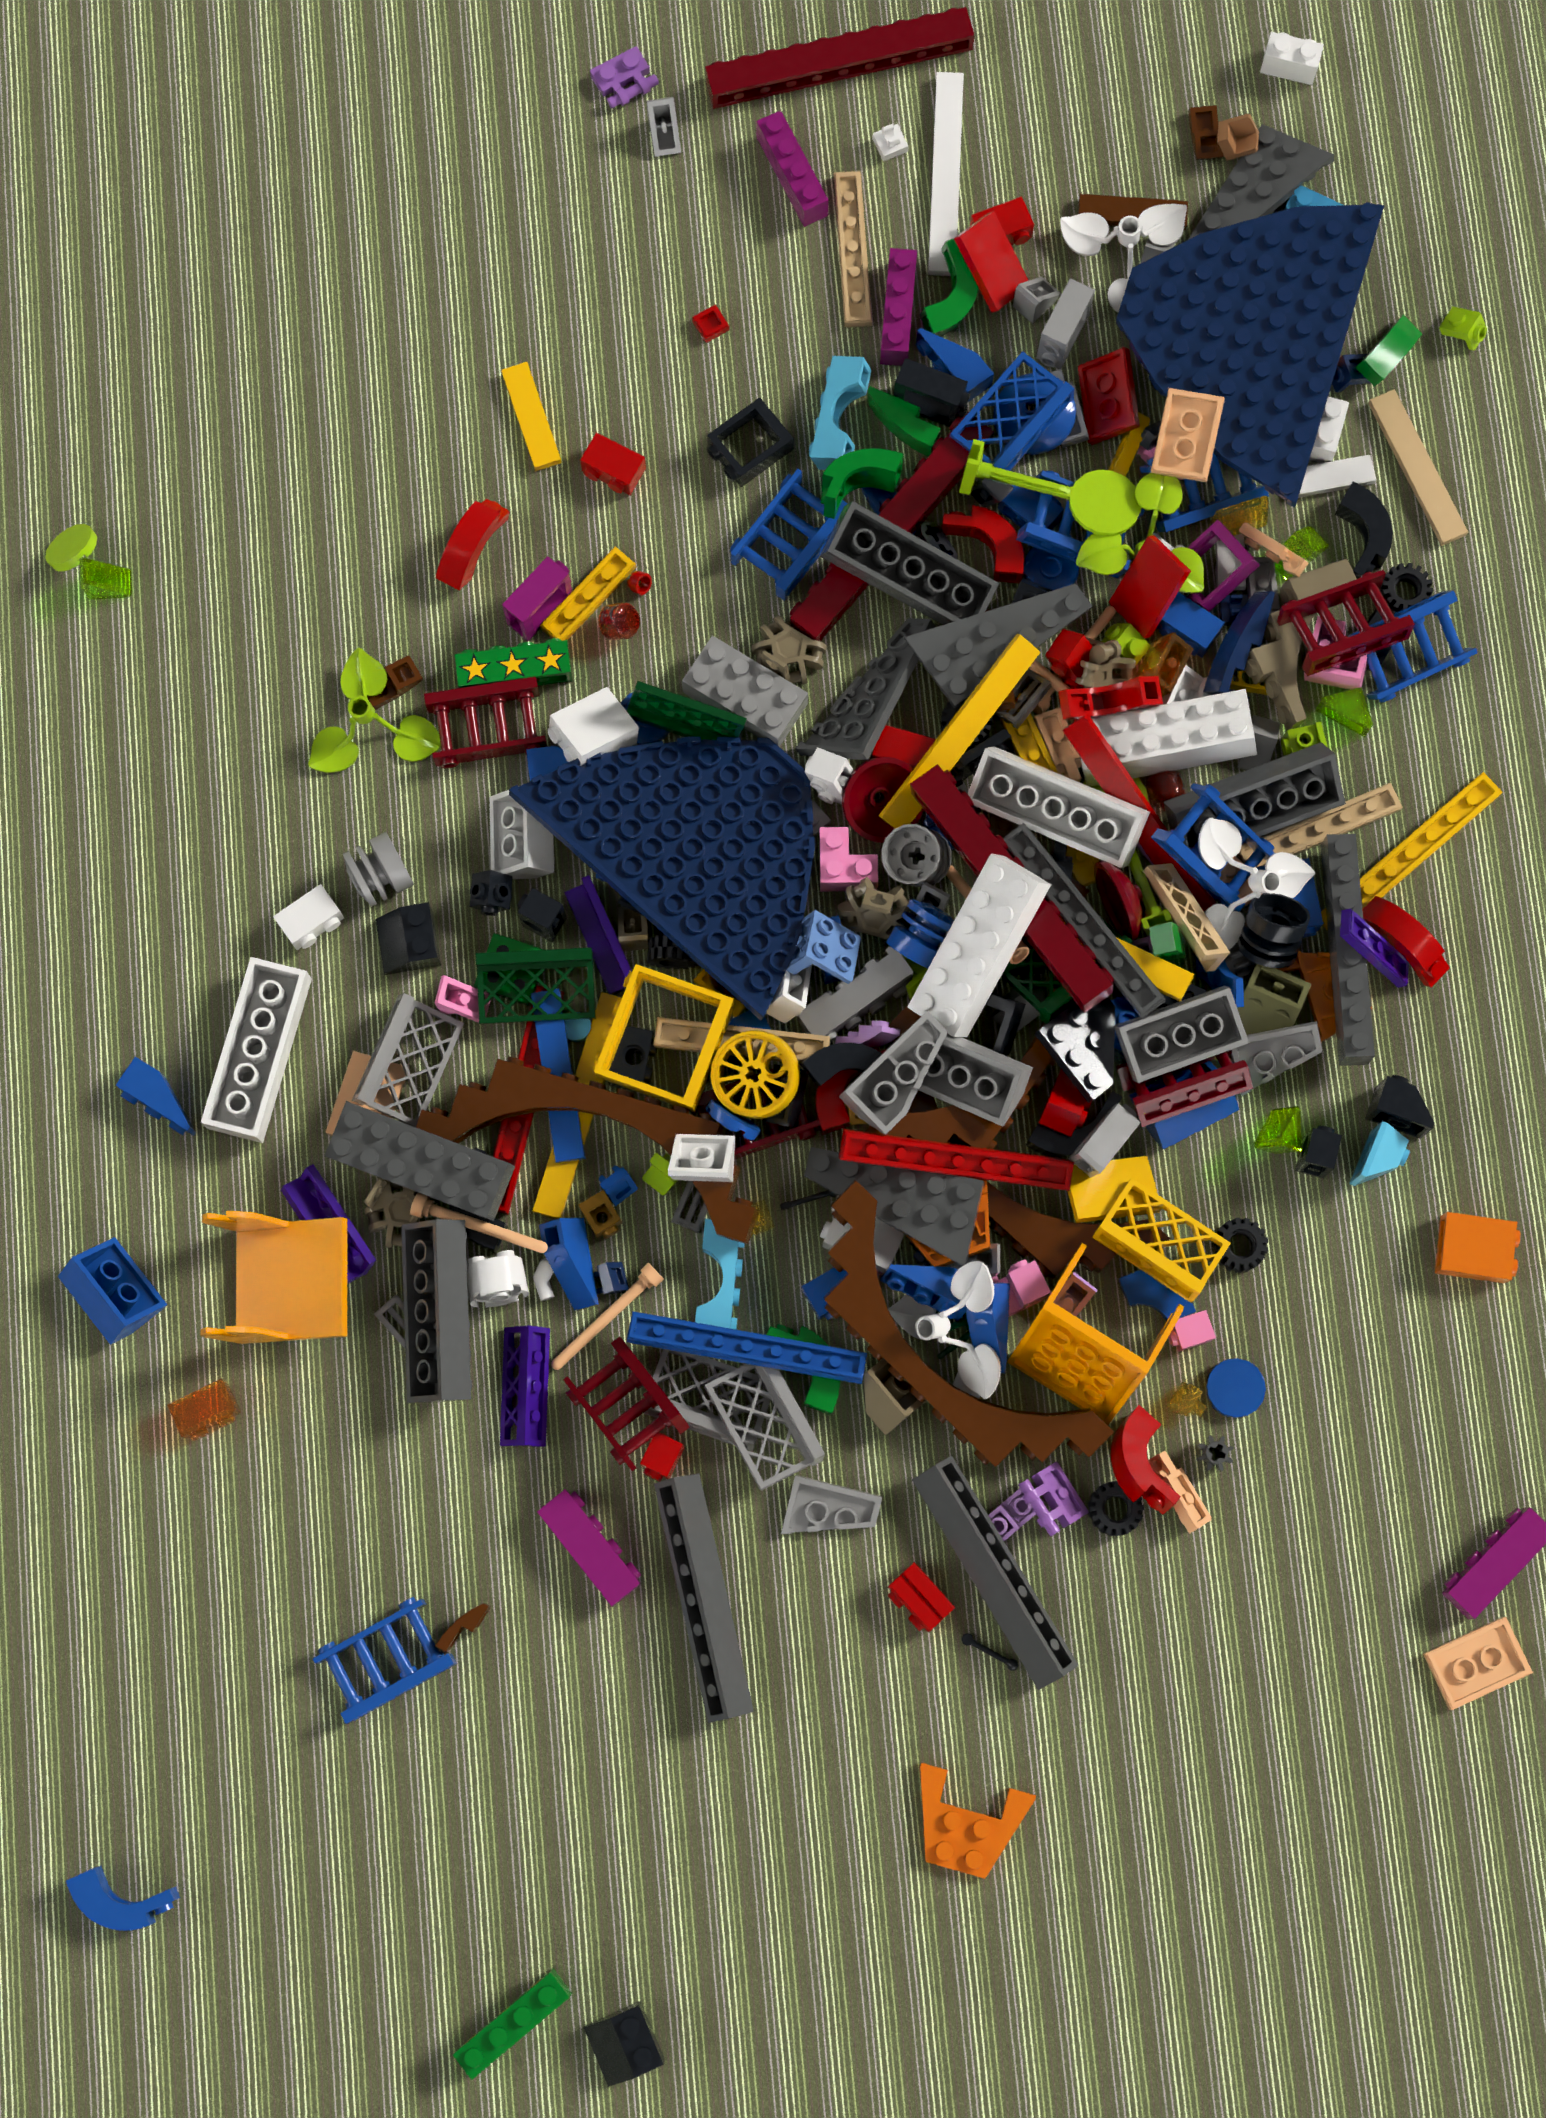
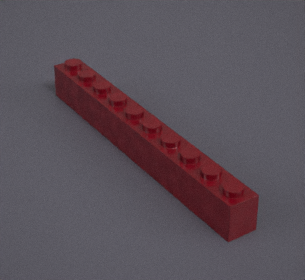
M967 7L959 9L950 8L945 12L933 15L924 14L919 18L898 20L893 24L884 26L875 25L866 30L858 32L849 31L836 37H822L814 42L796 43L783 49H769L761 54L743 55L726 62L716 61L711 65L705 66V81L712 107L716 109L973 50L975 34Z
M969 411L963 418L957 417L949 428L951 432L945 438L940 437L932 447V454L927 459L923 457L914 469L915 473L910 479L905 478L899 484L896 490L898 493L893 499L888 498L884 501L879 509V516L913 534L964 476L963 473L970 452L952 439L950 434ZM987 425L981 426L982 439L993 438L994 431ZM978 426L966 427L960 435L966 440L979 439ZM990 444L984 445V451L990 446ZM832 563L828 566L825 572L827 575L821 582L817 580L810 587L807 593L809 596L804 602H797L790 611V626L808 638L820 642L870 585Z
M937 764L910 783L913 797L977 878L990 854L1005 856L1025 868L1017 856L1012 858L1006 851L1008 846L999 834L995 836L989 829L991 825L985 815L975 812L972 808L974 803L965 791L960 793L956 788L955 784L957 782L949 770L943 771ZM1044 898L1023 936L1080 1009L1086 1013L1113 993L1112 982L1114 979L1105 967L1100 969L1095 963L1096 956L1090 947L1086 944L1082 946L1076 939L1078 934L1069 922L1064 924L1060 919L1059 915L1061 913L1052 900L1047 902Z

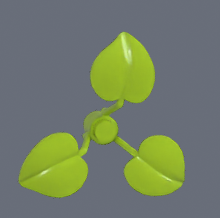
M1150 473L1138 482L1135 490V499L1138 505L1145 510H1153L1147 537L1153 535L1158 512L1170 515L1175 513L1181 505L1183 493L1177 477ZM1093 533L1081 546L1076 566L1086 568L1101 575L1117 574L1127 563V553L1129 558L1134 560L1145 540L1140 541L1133 551L1129 545H1122L1120 534L1103 536ZM1178 547L1173 549L1171 552L1191 570L1179 592H1203L1204 567L1201 557L1190 548Z
M358 647L347 660L340 682L343 693L350 699L348 711L352 717L349 719V735L347 736L342 728L336 726L321 730L313 741L308 765L310 768L324 773L341 772L351 767L359 755L358 746L351 741L355 735L356 723L368 724L373 719L393 733L398 734L394 738L393 748L397 755L405 761H421L431 756L432 753L439 751L441 748L440 737L434 725L421 716L410 715L404 717L400 723V729H397L375 713V709L367 696H377L384 690L387 684V673L379 661Z

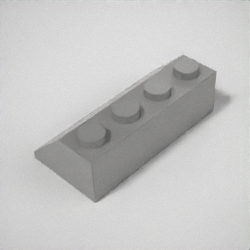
M947 1033L923 1079L919 1091L1000 1126H1004L1024 1094L1033 1067L965 1038L953 1037Z

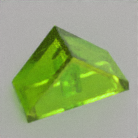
M1312 526L1295 531L1283 544L1308 563L1329 547ZM1280 561L1279 564L1274 563L1275 569L1286 581L1294 576L1284 570L1283 561Z
M82 557L80 558V586L89 600L131 597V569Z
M1362 687L1324 696L1315 710L1364 738L1373 725Z
M1299 1106L1272 1109L1253 1143L1254 1147L1274 1154L1302 1151L1301 1110Z

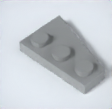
M1317 1021L1247 1035L1248 1044L1232 1049L1234 1063L1245 1060L1247 1063L1253 1089L1323 1052ZM1251 1090L1242 1092L1241 1095L1243 1096L1251 1092Z
M795 1475L781 1534L875 1527L882 1496Z

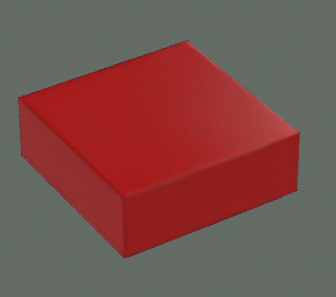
M716 304L692 317V322L705 343L730 330L727 321Z

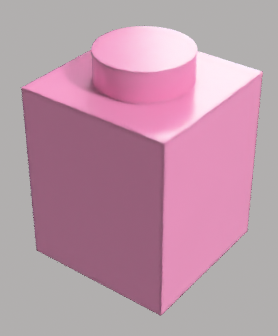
M1206 1310L1179 1318L1168 1337L1171 1346H1176L1178 1352L1210 1342L1216 1338Z

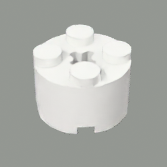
M513 1250L498 1252L496 1254L497 1257L485 1259L484 1256H476L467 1260V1289L471 1306L478 1307L477 1302H485L486 1308L503 1306L519 1301V1294L523 1293L524 1297L529 1295L523 1260L521 1257L515 1256Z

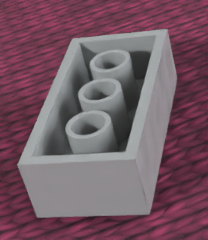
M713 635L682 680V688L685 694L701 703L747 718L743 729L758 738H770L779 747L808 704V692Z
M1226 986L1152 1011L1144 1018L1138 1016L1113 1025L1132 1080L1137 1083L1249 1043L1231 989Z

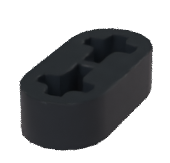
M925 521L916 530V537L958 559L955 549L938 524L933 521Z

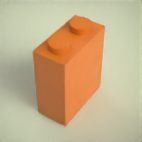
M1452 1212L1444 1213L1440 1216L1435 1274L1498 1283L1511 1281L1512 1276H1516L1518 1269V1260L1514 1259L1515 1248H1518L1521 1238L1520 1230H1517V1222Z

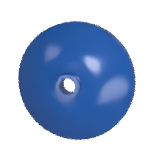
M1028 373L1017 378L1033 377V373ZM1038 382V395H1049L1056 387L1050 382ZM1034 383L1017 384L1018 397L1035 396ZM1014 385L1005 386L998 399L1015 398ZM1075 399L1067 405L1026 454L1034 455L1051 451L1069 436L1076 420ZM1035 402L1019 403L1020 416L1033 415L1036 408L1030 411L1027 410V407L1030 404H1035ZM1016 404L999 405L1000 418L1017 417ZM994 406V419H997L996 406ZM1017 423L1001 424L1002 437L1014 436L1018 432ZM996 424L995 428L998 433V425Z

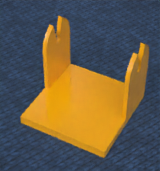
M226 1211V1215L202 1214V1223L236 1231L237 1235L236 1326H225V1329L205 1327L200 1330L201 1337L239 1344L347 1337V1218L285 1221L259 1213Z
M1081 1243L1007 1363L1080 1409L1091 1408L1109 1425L1149 1372L1183 1312L1184 1306L1180 1303L1178 1304L1175 1311L1171 1313L1145 1358L1139 1357L1053 1303L1087 1245Z

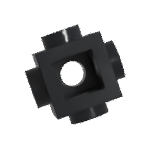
M493 870L472 874L469 907L481 910V914L486 916H497L498 912L510 910L513 876Z

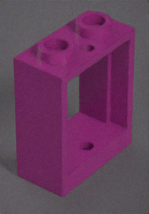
M1216 520L1187 547L1197 552L1201 557L1215 543L1221 540L1242 563L1207 597L1202 593H1191L1187 596V598L1199 606H1203L1209 612L1260 566L1219 520Z
M547 556L502 604L507 625L527 642L541 629L540 625L572 592L569 569L561 561L556 560L554 562Z

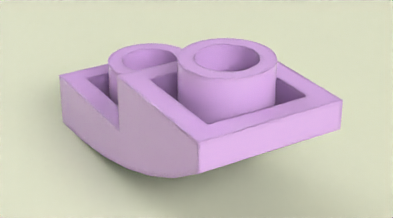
M873 1020L871 1026L859 1025V1032L849 1031L848 1037L836 1036L835 1044L858 1043L871 1048H878L900 1035V1029L890 1028L889 1022Z
M1020 1488L988 1515L1003 1541L1036 1515L1030 1503L1026 1504L1022 1498L1024 1494Z

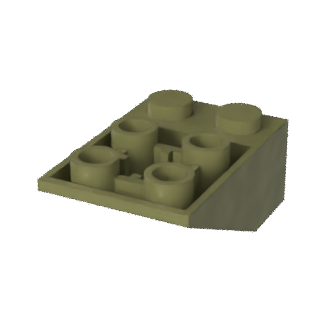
M1255 964L1243 989L1244 1007L1237 1008L1246 1035L1293 1026L1309 992L1311 983L1276 968Z

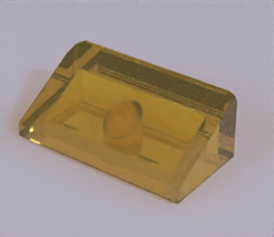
M1264 495L1219 509L1215 512L1209 524L1211 526L1216 520H1219L1233 536L1241 534L1239 529L1243 523H1248L1256 529L1265 527L1268 522L1269 499Z

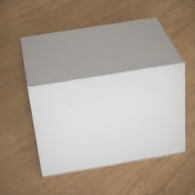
M676 1134L668 1176L673 1180L733 1182L735 1136Z

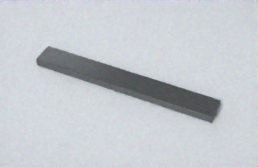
M1022 823L1003 837L1008 846L1007 851L1012 857L1017 856L1025 869L1051 884L1045 895L1046 900H1052L1061 913L1060 917L1065 923L1069 922L1074 927L1080 942L1090 947L1096 956L1095 961L1101 968L1105 967L1114 979V985L1138 1015L1144 1018L1165 1002L1164 996L1028 827Z

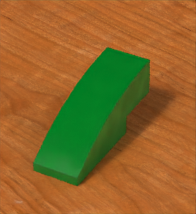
M1403 314L1367 352L1368 354L1355 368L1375 387L1404 358L1421 337L1422 333Z
M870 386L867 392V403L876 417L900 441L915 451L929 457L933 452L932 447L940 438L941 428L919 419L920 407Z
M1173 922L1149 927L1153 955L1181 967L1185 963L1186 957L1180 927Z

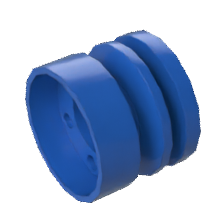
M911 899L907 906L917 915L904 911L901 916L910 924L909 929L896 925L886 943L903 956L928 969L940 948V942H943L946 932L949 931L954 920L946 912L929 903Z

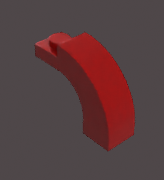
M485 499L482 503L475 501L454 529L442 554L435 578L460 591L472 580L478 558L491 535L508 520L510 511L501 507L495 501Z
M972 506L971 516L958 511L950 512L949 514L944 513L942 530L945 535L976 538L985 543L991 550L994 558L993 580L996 582L1020 584L1024 567L1022 543L1016 540L1018 534L1006 519L996 512L980 506Z
M1158 676L1136 677L1102 687L1058 691L1063 720L1075 719L1076 721L1087 713L1091 718H1097L1163 704Z
M1377 896L1362 909L1363 920L1404 956L1423 985L1432 988L1450 969L1442 956L1445 950L1419 921L1405 910Z
M873 1048V1049H876L877 1051H879V1052L882 1053V1054L887 1050V1049H885V1050L880 1051L879 1048ZM842 1070L817 1088L815 1111L816 1118L821 1125L820 1131L822 1136L850 1127L848 1113L839 1095L862 1072Z
M1138 1405L1124 1419L1114 1434L1111 1445V1464L1118 1484L1133 1503L1142 1496L1151 1508L1164 1515L1177 1503L1181 1496L1164 1482L1149 1464L1147 1445L1161 1424L1143 1407Z

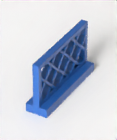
M1022 351L952 431L950 437L970 452L973 440H966L960 434L966 427L978 426L979 439L977 440L985 442L984 445L999 443L1000 448L999 454L993 460L983 453L982 461L993 464V467L1011 471L1074 399L1075 388L1068 382H1061ZM1024 362L1032 368L1033 377L1017 378L1016 369ZM1050 382L1056 388L1049 395H1038L1037 383ZM1034 383L1035 396L1018 397L1017 384ZM1014 385L1015 398L998 399V390L1002 386ZM1035 402L1036 411L1033 415L1020 416L1019 403ZM1016 404L1017 417L1000 418L999 405ZM986 406H996L997 419L980 420V411ZM977 415V421H972ZM1017 423L1018 432L1014 436L1002 437L1001 424ZM998 425V438L982 439L981 426Z

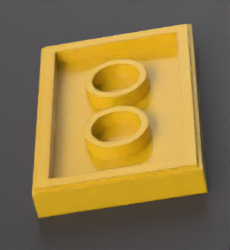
M1141 1156L1111 1160L1100 1174L1091 1178L1074 1165L1070 1190L1067 1192L1075 1222L1104 1220L1131 1177L1158 1194L1148 1157ZM1131 1188L1128 1193L1130 1205L1144 1204L1142 1195ZM1153 1208L1152 1211L1153 1213H1159L1162 1208ZM1146 1210L1132 1211L1133 1216L1147 1214ZM1127 1213L1114 1214L1112 1219L1127 1217Z

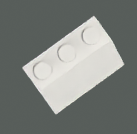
M509 790L490 796L491 870L513 876V879H532L554 873V835L509 796Z

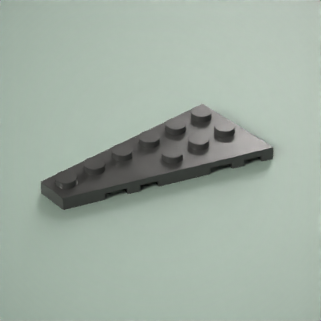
M1262 124L1258 129V151L1242 156L1189 239L1201 233L1269 215L1294 194V190L1305 181L1309 182L1316 176V172L1323 166L1327 167L1334 161V154Z
M1075 583L904 637V640L955 708L970 696L1016 634H1021L1037 648L1089 611L1093 606Z
M814 1147L810 1148L804 1174L806 1178L839 1196L856 1179L878 1201L876 1208L877 1219L928 1246L938 1254L949 1258L962 1267L967 1264L984 1181L955 1175L843 1161L839 1159V1152Z

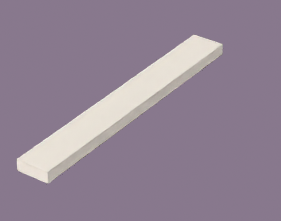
M937 72L928 275L950 276L941 248L945 241L957 236L964 73Z

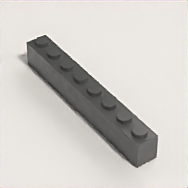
M1327 834L1321 844L1338 1062L1339 1066L1368 1065L1375 1056L1367 960L1340 937L1342 910L1351 908L1363 919L1356 834Z
M952 1455L912 1479L919 1494L923 1497L934 1519L938 1522L951 1547L956 1552L966 1572L988 1605L1037 1689L1039 1690L1062 1678L1079 1666Z
M700 1474L674 1477L654 1483L707 1721L711 1723L752 1713L754 1709Z

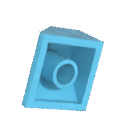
M1382 1121L1370 1131L1349 1184L1356 1186L1390 1173L1399 1165L1404 1166L1410 1150L1406 1149L1409 1140L1391 1125Z

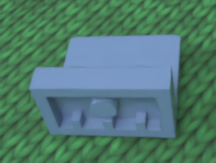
M814 910L802 919V934L799 936L796 945L798 948L786 971L796 975L804 968H809L814 964L849 984L853 981L861 937L819 911Z

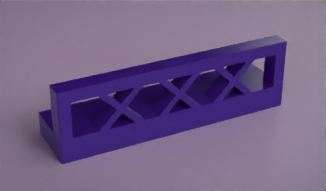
M588 875L581 878L582 885L564 893L588 948L592 947L593 959L609 994L615 995L626 990V987H623V983L629 971L632 970L592 880Z
M314 1164L306 1167L299 1178L283 1185L281 1192L300 1221L337 1217L347 1218V1284L367 1274L376 1262V1259Z
M530 1325L504 1327L500 1446L546 1447L550 1328ZM520 1333V1345L516 1349L514 1347V1334ZM518 1364L519 1375L515 1379L513 1377V1368ZM516 1393L518 1396V1404L514 1409L512 1406V1397ZM515 1423L517 1426L516 1439H511V1427Z

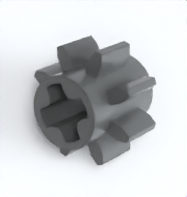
M1236 943L1229 950L1230 953L1224 960L1234 975L1244 978L1251 974L1249 968L1253 967L1255 963L1239 951L1238 944Z
M1210 1435L1207 1436L1208 1445H1197L1202 1450V1456H1199L1196 1460H1204L1207 1464L1205 1467L1206 1471H1209L1212 1466H1216L1217 1470L1221 1472L1224 1468L1223 1462L1233 1463L1228 1454L1234 1447H1227L1224 1444V1436L1214 1442L1213 1437ZM1218 1447V1454L1221 1455V1458L1213 1461L1211 1459L1212 1453L1208 1451Z

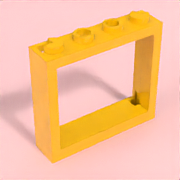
M635 964L633 971H629L628 976L625 977L623 987H626L623 997H618L615 1002L613 1014L616 1015L612 1025L608 1024L605 1028L602 1038L605 1041L601 1052L597 1051L594 1056L595 1061L592 1068H595L594 1074L597 1078L695 1112L711 1072L714 1056L721 1046L735 1009V1000L723 994ZM644 981L718 1007L684 1097L609 1071Z

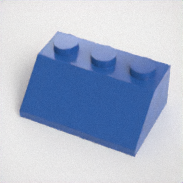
M1210 1061L1201 1064L1205 1073L1217 1069ZM1190 1069L1173 1074L1177 1083L1193 1078ZM1161 1078L1146 1087L1149 1092L1166 1086ZM1136 1092L1129 1095L1132 1103V1098L1138 1097ZM1234 1095L1147 1125L1146 1128L1152 1138L1164 1150L1240 1109Z
M115 1237L72 1257L58 1275V1278L110 1345L134 1333L167 1306L164 1299Z

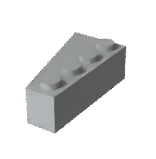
M888 947L886 949L888 953L886 957L880 961L873 958L864 965L865 967L860 970V975L858 977L854 975L852 982L847 984L841 981L835 987L837 992L832 994L831 991H827L807 1005L802 1013L796 1016V1020L805 1033L830 1036V1043L836 1040L838 1032L845 1028L848 1031L855 1028L862 1022L861 1017L870 1012L874 1015L886 1006L884 1002L893 996L895 999H899L908 993L906 985L912 980L913 970L902 954L892 947Z

